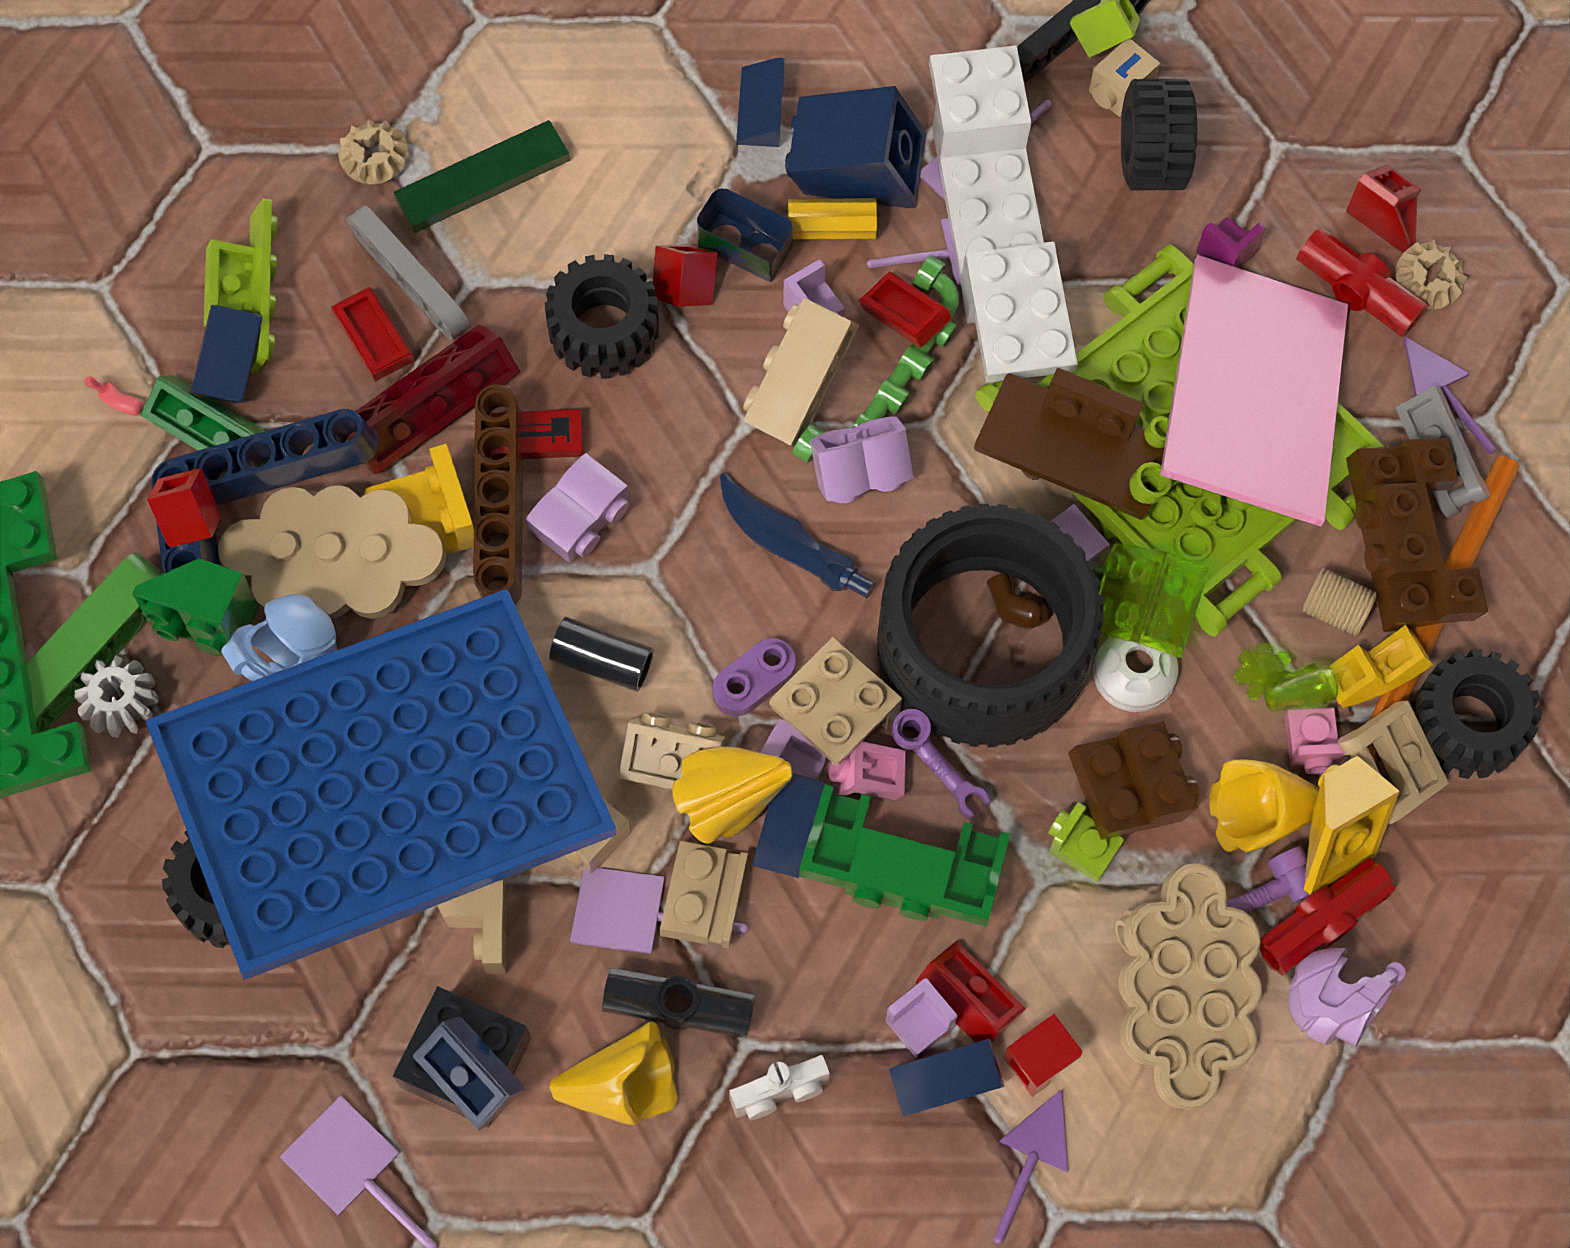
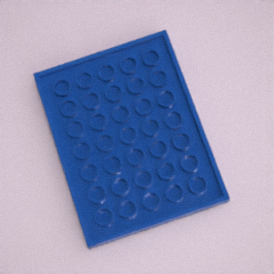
M508 589L145 720L243 980L616 836V826Z

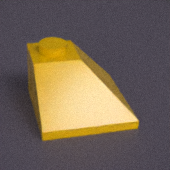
M1359 756L1348 760L1340 766L1338 764L1330 766L1318 781L1320 789L1313 806L1303 889L1309 895L1324 885H1329L1349 873L1368 858L1372 859L1377 855L1400 791Z

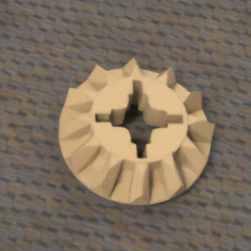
M368 119L366 124L356 128L351 125L349 134L345 138H340L338 156L343 170L349 177L364 184H380L393 179L403 170L408 160L409 151L407 142L400 129L396 130L391 127L386 120L380 124L373 123ZM379 140L382 153L374 152L372 157H369L367 160L364 147L371 148Z
M1435 240L1421 244L1416 242L1400 256L1395 272L1397 283L1428 305L1426 309L1432 310L1441 309L1452 304L1462 294L1467 276L1463 274V260H1458L1452 254L1451 246L1442 247L1437 245ZM1438 264L1439 271L1437 276L1440 279L1436 278L1426 286L1423 285L1427 275L1426 269Z

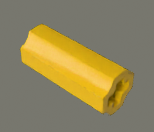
M876 198L788 199V219L793 226L792 239H876Z

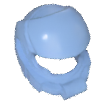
M291 594L266 603L264 609L266 620L254 626L249 624L238 628L228 643L222 648L221 653L236 675L243 674L249 680L254 681L337 651L336 631L330 617L319 606L315 605L308 596ZM253 647L263 651L274 662L267 663L257 655Z

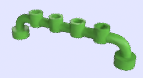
M930 255L919 269L912 285L925 294H928L933 288L936 289L941 296L940 304L948 309L953 318L959 305L958 291L954 282L943 273L946 264ZM950 320L921 349L915 344H911L892 374L883 382L866 411L859 416L852 428L871 420L883 418L888 410L897 415L910 395V392L904 389V386L911 376L921 381L934 361V358L927 353L934 343L944 347L955 332L957 324ZM811 423L797 441L792 454L809 463L813 458L810 439L826 432Z

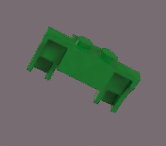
M824 784L814 823L799 868L800 877L846 889L845 894L853 896L855 903L865 907L880 908L881 904L899 908L901 915L913 920L927 921L928 917L938 919L940 914L987 927L1010 838L1009 833L1001 831L1000 837L972 831L973 824L964 822L956 852L864 828L871 797L861 794L860 800L841 796L833 793V786Z

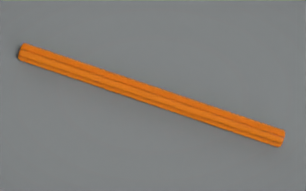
M1500 455L1496 458L1485 480L1490 497L1478 504L1474 502L1444 564L1445 569L1472 568L1519 470V464L1516 460L1510 459L1505 455ZM1445 623L1413 628L1412 632L1416 635L1428 657ZM1420 675L1382 694L1369 721L1395 702L1407 701ZM1371 743L1367 748L1377 765L1380 756L1374 744Z

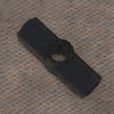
M610 967L604 989L602 1011L661 1022L674 1030L692 1028L747 1039L755 995L696 984L683 976L664 978ZM676 993H683L692 1000L690 1008L682 1013L669 1011L665 1007V1003L671 995Z

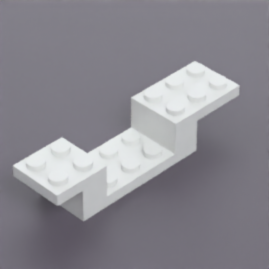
M1017 45L930 55L929 68L936 101L932 127L961 283L960 287L967 323L976 324L986 383L1004 381L1007 374H1013L1020 378L1052 375L1057 367L1068 372H1076L1078 363L1055 243H1044L1026 151L1031 118Z

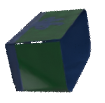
M721 188L715 190L697 217L698 247L718 252L717 257L770 283L792 249L793 226L788 218L729 189ZM721 225L734 226L741 234L740 245L736 246L712 234L713 230ZM765 243L774 246L778 250V254L772 262V269H770L769 261L750 252L754 246Z

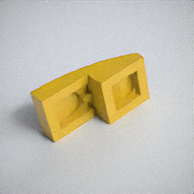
M1405 625L1369 652H1366L1358 644L1321 671L1339 705L1346 708L1376 698L1403 685L1433 666V663L1416 635Z

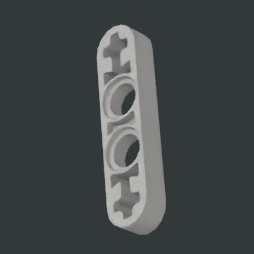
M363 205L346 218L351 232L361 245L447 339L454 340L470 328L467 317L457 303L369 207Z

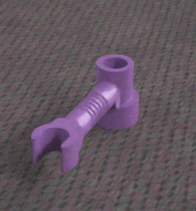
M907 709L900 712L892 726V736L895 742L902 749L913 750L924 763H927V766L933 770V773H936V776L942 780V783L957 800L958 810L961 815L972 820L974 814L966 807L965 799L968 796L974 795L979 797L988 806L990 798L987 792L980 787H973L969 781L965 780L951 766V763H948V760L933 745L929 738L931 724L923 712L917 709ZM907 727L914 728L918 732V737L913 739L907 738L903 735L902 730Z
M1302 845L1288 850L1267 862L1275 880L1260 886V888L1258 887L1248 893H1244V895L1228 900L1226 907L1243 910L1248 914L1259 907H1263V905H1267V903H1271V901L1274 902L1287 895L1290 896L1293 904L1308 898L1310 895L1303 890L1307 855Z

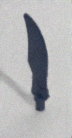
M726 473L720 475L723 500L729 514L740 529L755 543L772 554L820 578L821 582L829 587L831 591H846L850 589L865 598L871 595L876 582L857 573L858 569L854 567V561L851 557L816 543L807 534L800 521L786 516L756 500L735 484Z

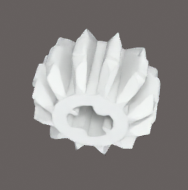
M115 655L111 667H106L103 661L96 660L95 665L98 672L95 675L81 673V680L86 687L75 690V698L79 703H82L78 708L80 717L83 720H90V727L96 733H101L107 728L112 737L118 738L123 726H127L131 733L137 734L138 725L135 721L139 718L143 720L152 718L153 714L147 707L158 703V695L155 691L151 690L156 683L150 673H143L144 668L141 663L135 660L126 665L122 657ZM115 693H117L121 698L119 700H116L115 697L112 696Z

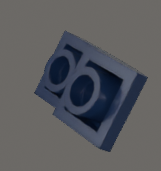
M792 773V779L769 803L752 866L799 878V868L826 782Z
M990 1039L889 1068L903 1117L1005 1087Z

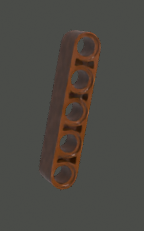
M494 384L481 390L475 403L473 578L481 598L508 589L516 605L522 593V415L511 389L504 385ZM498 407L509 408L507 413L501 417H490L491 412ZM498 447L509 449L507 455L502 459H489L493 449ZM495 492H509L506 499L502 502H489V498ZM503 533L509 535L506 542L501 546L493 547L488 545L490 539L496 534ZM497 577L508 578L507 584L502 589L496 591L487 589L493 579Z

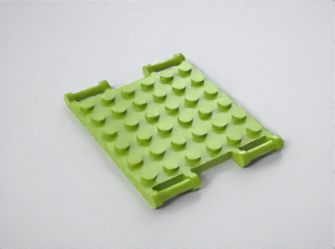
M1171 244L1158 251L1154 261L1121 286L1114 285L1103 294L1106 306L1113 313L1121 314L1123 318L1076 353L1078 363L1076 372H1070L1143 402L1135 423L1136 426L1143 429L1156 417L1163 416L1169 418L1194 266L1180 250ZM1164 274L1176 275V277L1141 304L1134 299ZM1054 374L1046 376L1037 385L1048 389ZM996 381L993 384L986 383L975 392L977 402L986 412L990 411L1003 381ZM1337 402L1325 517L1334 528L1343 530L1354 521L1356 509L1353 492L1344 500L1334 492L1350 478L1346 458L1359 448H1380L1385 446L1339 402ZM1155 427L1158 435L1166 437L1162 429ZM1183 482L1171 486L1170 490L1160 501L1151 504L1146 518L1143 520L1071 491L1194 614L1200 627L1213 637L1221 633L1227 627V621L1263 590L1270 591L1282 581L1281 573L1277 567L1261 551L1299 521L1298 519L1255 505H1251L1245 511H1237L1228 504L1226 496L1221 495V516L1211 526L1201 527L1192 520L1190 508L1201 497L1202 488ZM1201 506L1202 512L1207 516H1211L1210 510L1205 506ZM1245 565L1252 572V576L1215 607L1206 597Z

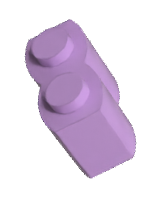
M897 417L871 420L854 428L834 430L810 439L818 488L826 501L849 503L870 489H877L883 492L893 491L900 488L902 483L914 478L906 429Z
M585 453L567 470L558 484L532 509L526 518L528 531L569 563L574 561L579 555L584 558L592 552L599 542V530L609 522L616 524L627 512L630 505L627 501L629 498L628 485Z

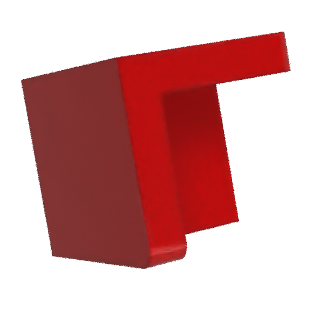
M690 244L656 245L652 283L655 287L657 300L678 307L711 305L714 298L718 252Z
M201 468L159 478L147 498L166 544L169 547L212 537L221 519V513Z
M1053 1014L1006 1048L1003 1059L1033 1097L1046 1088L1054 1076L1082 1056V1050L1057 1016Z

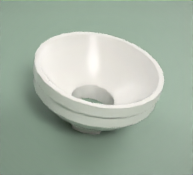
M1139 628L1125 629L1116 632L1101 645L1094 659L1093 677L1100 694L1113 706L1130 712H1146L1163 704L1172 694L1178 678V663L1171 646L1158 634ZM1134 650L1144 651L1150 655L1153 666L1148 672L1136 673L1127 666L1126 655Z

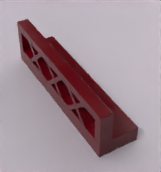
M479 324L355 411L377 433L379 438V447L376 454L369 461L365 462L372 473L377 475L473 407L481 390L494 384L504 385L521 372L502 338ZM357 431L351 433L347 437V441L352 440Z

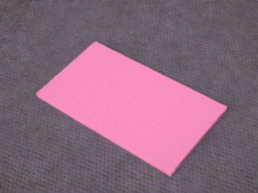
M1197 255L1194 260L1160 475L1321 527L1325 521L1348 304Z

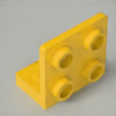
M447 443L429 448L433 465L425 467L424 471L365 489V494L370 491L383 489L399 495L411 512L412 524L428 526L435 531L446 548V555L474 547L473 524Z

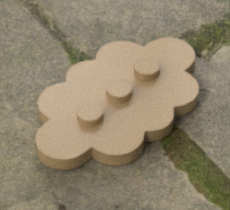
M334 485L326 487L314 497L306 490L297 487L282 488L271 494L263 505L260 519L240 520L226 529L221 535L218 544V557L224 567L243 573L246 580L251 581L252 593L256 601L264 609L266 603L276 598L296 594L308 596L331 620L345 614L349 609L361 617L373 619L384 617L394 611L401 602L405 586L424 585L434 580L444 568L446 548L438 534L431 528L412 524L409 508L396 493L381 489L370 491L359 498L350 488Z
M1200 863L1180 865L1170 871L1163 882L1161 901L1142 904L1131 912L1126 920L1123 933L1125 945L1132 957L1120 970L1118 978L1119 992L1130 1007L1122 1018L1120 1025L1121 1045L1126 1054L1137 1063L1154 1066L1155 1089L1160 1098L1170 1107L1186 1111L1201 1109L1213 1100L1218 1092L1220 1070L1238 1069L1248 1063L1254 1054L1257 1044L1256 1028L1248 1015L1257 1007L1262 995L1261 980L1250 965L1259 951L1261 942L1259 929L1253 918L1246 912L1226 907L1227 895L1223 880L1210 866Z

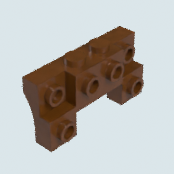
M1449 438L1406 440L1399 447L1359 448L1348 456L1346 462L1356 503L1355 520L1362 531L1366 549L1365 565L1371 573L1374 590L1377 593L1376 599L1383 631H1398L1405 625L1412 629L1440 623L1475 621L1489 612L1479 568L1445 569L1428 491H1444L1458 481Z

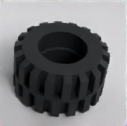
M1133 79L1124 96L1121 118V161L1125 181L1130 190H1185L1193 174L1197 150V109L1192 87L1188 79Z
M604 254V260H595V255L585 256L586 263L579 265L576 260L569 263L568 273L559 271L554 277L555 286L549 285L545 315L550 343L553 344L554 352L559 360L565 358L566 366L572 371L577 367H581L583 376L591 378L593 372H599L601 379L611 378L610 372L618 371L619 375L623 376L629 373V366L631 364L637 368L645 362L644 353L651 355L655 349V339L659 337L658 301L655 287L652 281H647L646 273L640 267L633 271L632 261L623 258L618 263L614 261V255ZM600 305L614 306L627 314L618 324L608 328H593L579 321L583 313Z
M1471 649L1466 657L1462 651L1452 654L1447 662L1443 659L1436 665L1413 699L1411 708L1415 711L1414 714L1436 758L1443 763L1441 765L1442 770L1448 774L1453 768L1459 770V777L1467 779L1475 771L1479 779L1489 777L1494 770L1500 773L1519 757L1533 740L1539 729L1536 725L1541 720L1542 709L1535 708V706L1541 699L1538 690L1530 691L1529 689L1530 684L1533 682L1532 678L1528 673L1521 676L1516 671L1519 664L1512 659L1508 664L1500 661L1502 655L1500 653L1491 651L1487 657H1483L1482 649ZM1470 696L1484 702L1495 715L1497 731L1482 733L1465 726L1455 714L1452 698Z
M186 830L184 834L188 838L187 841L181 844L176 840L170 848L175 855L174 860L165 859L163 870L168 875V878L162 879L163 890L168 896L166 901L179 921L195 938L203 943L209 940L214 947L224 948L225 943L229 941L215 904L204 900L206 880Z

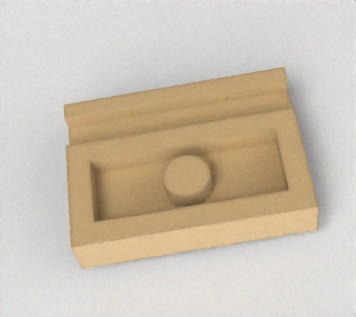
M680 841L660 926V936L708 945V942L722 945V948L729 949L748 862V853L741 852L739 855L729 853L727 849Z

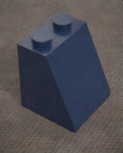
M896 86L799 97L797 112L791 121L793 137L790 152L787 153L785 158V168L789 178L795 182L804 195L833 199L876 198V204L916 208L927 132Z

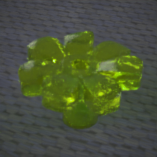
M1259 644L1256 648V654L1250 649H1245L1238 657L1239 663L1245 668H1238L1235 671L1234 681L1239 686L1249 684L1245 693L1253 701L1259 700L1263 692H1265L1268 700L1276 701L1283 695L1282 688H1290L1294 682L1295 675L1288 670H1284L1289 666L1291 658L1285 651L1272 656L1273 649L1270 644Z

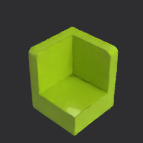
M1101 0L1100 4L1072 17L1070 25L1090 58L1134 37L1140 18L1130 0Z

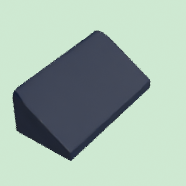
M773 58L742 67L736 145L779 147L785 58Z
M211 305L190 390L191 393L230 404H237L243 401L262 322L261 315Z
M461 1017L443 1021L413 1055L414 1059L478 1130L485 1127L524 1090L521 1082Z

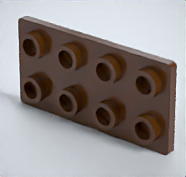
M1058 367L1048 389L1013 374H1007L974 445V450L1140 520L1146 518L1151 504L1141 503L1134 499L1129 486L1130 478L1144 463L1154 462L1162 466L1164 448H1155L1146 441L1144 436L1145 429L1135 425L1143 402ZM1142 482L1148 490L1152 491L1147 483Z

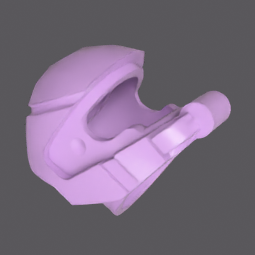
M1327 948L1312 952L1297 965L1289 988L1288 1005L1292 1019L1301 1032L1305 1031L1306 1036L1316 1042L1328 1045L1335 1040L1341 1039L1356 1047L1367 1027L1386 1004L1395 988L1403 984L1406 973L1405 968L1400 963L1393 962L1386 967L1383 974L1372 978L1362 977L1357 983L1347 984L1340 980L1349 960L1344 957L1347 948Z

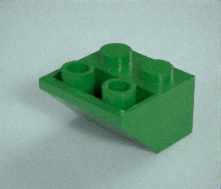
M202 559L194 560L137 585L132 593L142 610V615L147 618L152 631L156 635L175 642L180 637L196 642L195 646L215 656L222 655V648L228 643L238 628L249 624L252 625L259 609V605L243 573Z

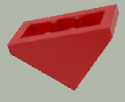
M1387 164L1363 173L1356 185L1346 212L1404 253L1416 243L1417 196L1422 189Z

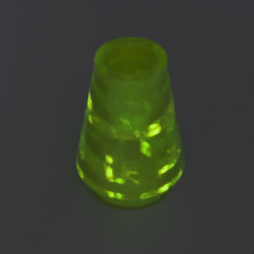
M1310 663L1273 683L1265 685L1263 695L1267 707L1272 712L1279 710L1326 708L1329 702L1337 698L1338 684L1330 667Z

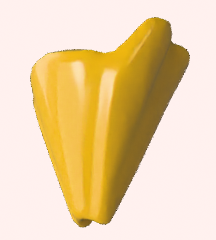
M716 747L703 749L687 755L682 760V775L673 783L672 793L678 812L681 814L686 813L690 817V832L699 841L709 844L720 836L726 838L735 836L750 825L792 779V768L788 761L780 757L742 748Z
M1240 759L1224 763L1220 780L1212 784L1209 794L1210 813L1218 819V826L1215 831L1218 842L1227 852L1241 849L1244 852H1252L1272 845L1312 822L1313 806L1320 788L1277 765L1267 762Z
M655 1022L646 1023L631 1034L579 1062L549 1082L550 1091L553 1099L627 1125H638L643 1119H649L669 1112L676 1106L678 1099L673 1079L675 1069L673 1055L667 1039L661 1037L660 1029Z

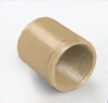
M1322 568L1303 605L1302 613L1306 612L1308 616L1312 615L1317 620L1325 621V624L1329 623V625L1337 627L1338 630L1342 629V632L1346 631V633H1349V635L1353 634L1355 637L1359 634L1373 606L1377 593L1373 592L1372 589L1368 590L1367 587L1363 588V585L1355 584L1354 581L1351 582L1350 579L1346 580V577L1342 578L1337 573L1333 574V571L1330 572Z

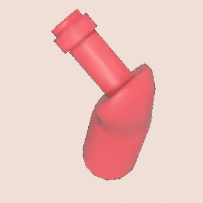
M92 376L86 377L84 381L87 387L97 390L99 398L115 410L133 416L141 414L144 408L141 399L122 394L111 382H104L102 384Z

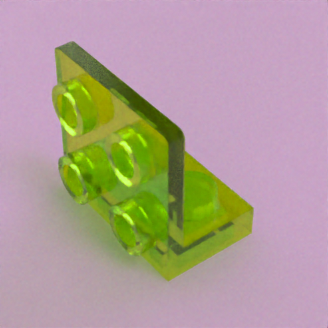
M1115 543L1104 563V575L1099 595L1103 596L1104 619L1100 630L1101 635L1133 642L1170 656L1182 658L1210 568L1164 551Z

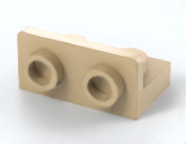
M643 712L642 718L634 717L628 723L618 778L672 790L673 783L682 775V760L687 755L699 750L723 747L726 736L715 734L716 727L713 725L689 722L688 728L669 724L670 717Z

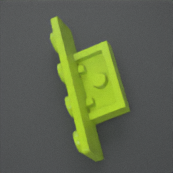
M265 198L261 199L250 217L249 246L211 239L206 247L203 327H206L211 305L262 316L249 372L251 374H256L265 361L271 360L275 347V337L269 334V321L273 318L276 306L275 295L270 294V282L274 278L277 264L276 256L271 255V242H273L277 232V217L272 216V200Z

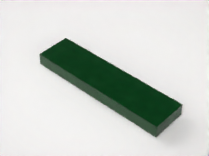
M547 120L402 187L393 193L410 227L416 233L570 161V155L551 121Z

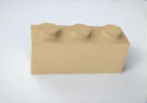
M804 297L800 305L795 303L785 318L783 328L787 332L780 346L774 345L764 361L763 369L767 370V373L760 387L755 385L744 402L743 410L747 411V414L743 421L791 446H795L805 429L812 423L859 324Z

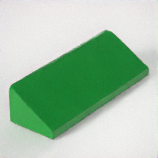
M173 375L158 376L140 415L198 451L266 431L215 399L191 393V385ZM270 456L262 462L260 467L264 466L269 461Z

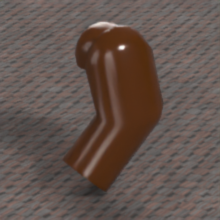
M999 574L987 581L997 613L1003 622L1025 629H1033L1042 626L1047 621L1048 610L1046 605L1042 602L1016 595L1008 574Z

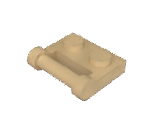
M1408 700L1395 702L1363 726L1345 734L1337 741L1344 755H1350L1351 759L1359 756L1380 774L1367 748L1371 743L1374 744L1394 786L1400 791L1388 825L1406 816L1449 784Z

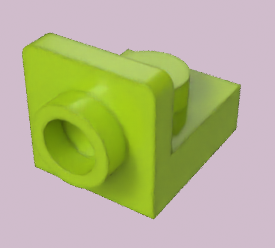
M1078 802L1071 813L1063 809L1051 826L1048 834L1053 836L1054 840L1049 853L1098 883L1125 839L1117 836L1101 840L1094 820L1084 814L1086 806Z

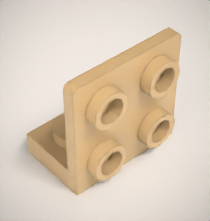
M834 637L770 699V707L834 765L841 764L879 724L888 729L900 713L902 698Z

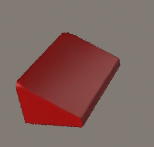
M958 941L954 942L933 959L916 980L918 984L923 979H928L956 1013V1024L975 1043L990 1039L991 1043H993L1026 1010Z

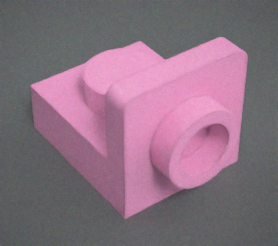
M1334 708L1287 710L1284 719L1290 769H1305L1307 774H1323L1330 766L1334 764L1339 765L1345 755L1337 742L1338 734Z
M862 741L841 764L834 765L830 761L829 778L834 787L833 793L847 796L855 792L891 800L899 799L904 796L906 750Z

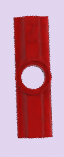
M1322 227L1313 232L1297 255L1296 260L1332 286L1334 296L1338 301L1348 304V309L1356 312L1364 309L1401 337L1405 334L1407 335L1415 326L1428 306L1391 278L1389 268L1379 257L1367 252L1360 255Z
M1368 858L1332 886L1324 885L1294 909L1293 915L1280 922L1260 938L1259 951L1261 957L1271 970H1275L1281 976H1284L1312 952L1317 951L1321 947L1327 949L1359 923L1358 919L1387 900L1396 890L1391 881V876L1381 864Z

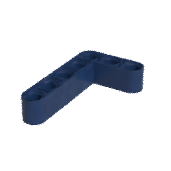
M339 409L168 459L160 463L154 470L151 485L153 489L159 478L201 468L216 504L221 505L363 464L376 454L379 447V438L377 433L354 410ZM357 431L353 439L346 442L347 437L351 433ZM313 444L312 449L308 453L303 455L304 450L309 445ZM270 456L269 461L264 466L260 467L262 462ZM227 469L225 475L218 479L220 474ZM157 523L164 573L197 559L220 565L215 531L210 538L169 547Z

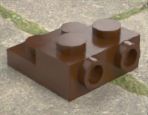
M1164 721L1124 729L1117 737L1076 745L1068 752L1101 840L1182 822L1198 808L1196 803L1199 799L1198 784L1192 776H1185L1179 760L1182 755L1181 741L1175 733H1168Z

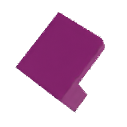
M1228 216L1218 226L1210 222L1203 229L1196 253L1240 269L1258 252L1266 227L1259 222L1247 233Z

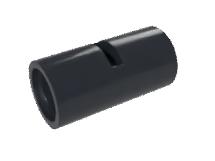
M566 616L558 626L553 638L549 659L638 692L650 669L654 648Z

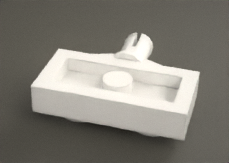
M820 1055L789 1067L783 1062H777L776 1067L773 1063L769 1067L766 1076L729 1090L730 1102L736 1118L747 1114L749 1120H755L776 1111L775 1103L793 1096L796 1102H802L823 1092L822 1085L829 1083L830 1075L824 1057Z

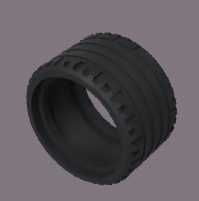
M979 504L978 507L972 508L969 505L960 507V510L955 512L952 510L947 511L941 517L933 518L926 522V527L923 529L918 528L912 533V537L900 547L899 555L894 556L891 566L887 571L882 592L877 634V655L880 656V670L883 674L884 682L902 698L901 707L904 710L917 709L923 712L930 721L931 731L940 738L945 736L950 738L953 743L960 744L961 742L972 747H979L980 744L987 745L988 748L1006 744V746L1013 745L1020 739L1026 741L1033 738L1034 735L1049 729L1051 722L1057 723L1072 707L1076 695L1079 696L1099 643L1100 630L1103 625L1104 602L1103 596L1099 595L1101 585L1099 578L1094 573L1095 569L1092 563L1086 560V553L1081 546L1078 547L1074 543V538L1068 533L1064 534L1059 530L1060 526L1054 522L1049 523L1043 519V516L1037 513L1033 515L1026 512V509L1019 507L1016 509L1008 508V505L998 504V506ZM968 571L1004 573L1029 584L1046 599L1056 614L1062 632L1063 649L1060 655L1045 670L1027 680L1008 685H982L965 681L945 671L927 654L918 640L911 614L919 600L934 585L950 576Z

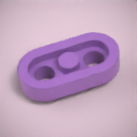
M765 639L722 670L716 676L713 683V699L717 708L729 716H743L750 713L776 693L795 673L796 659L792 648L782 640ZM768 655H776L781 661L778 665L769 666L764 662V659ZM732 683H740L745 687L744 691L739 694H732L727 688Z

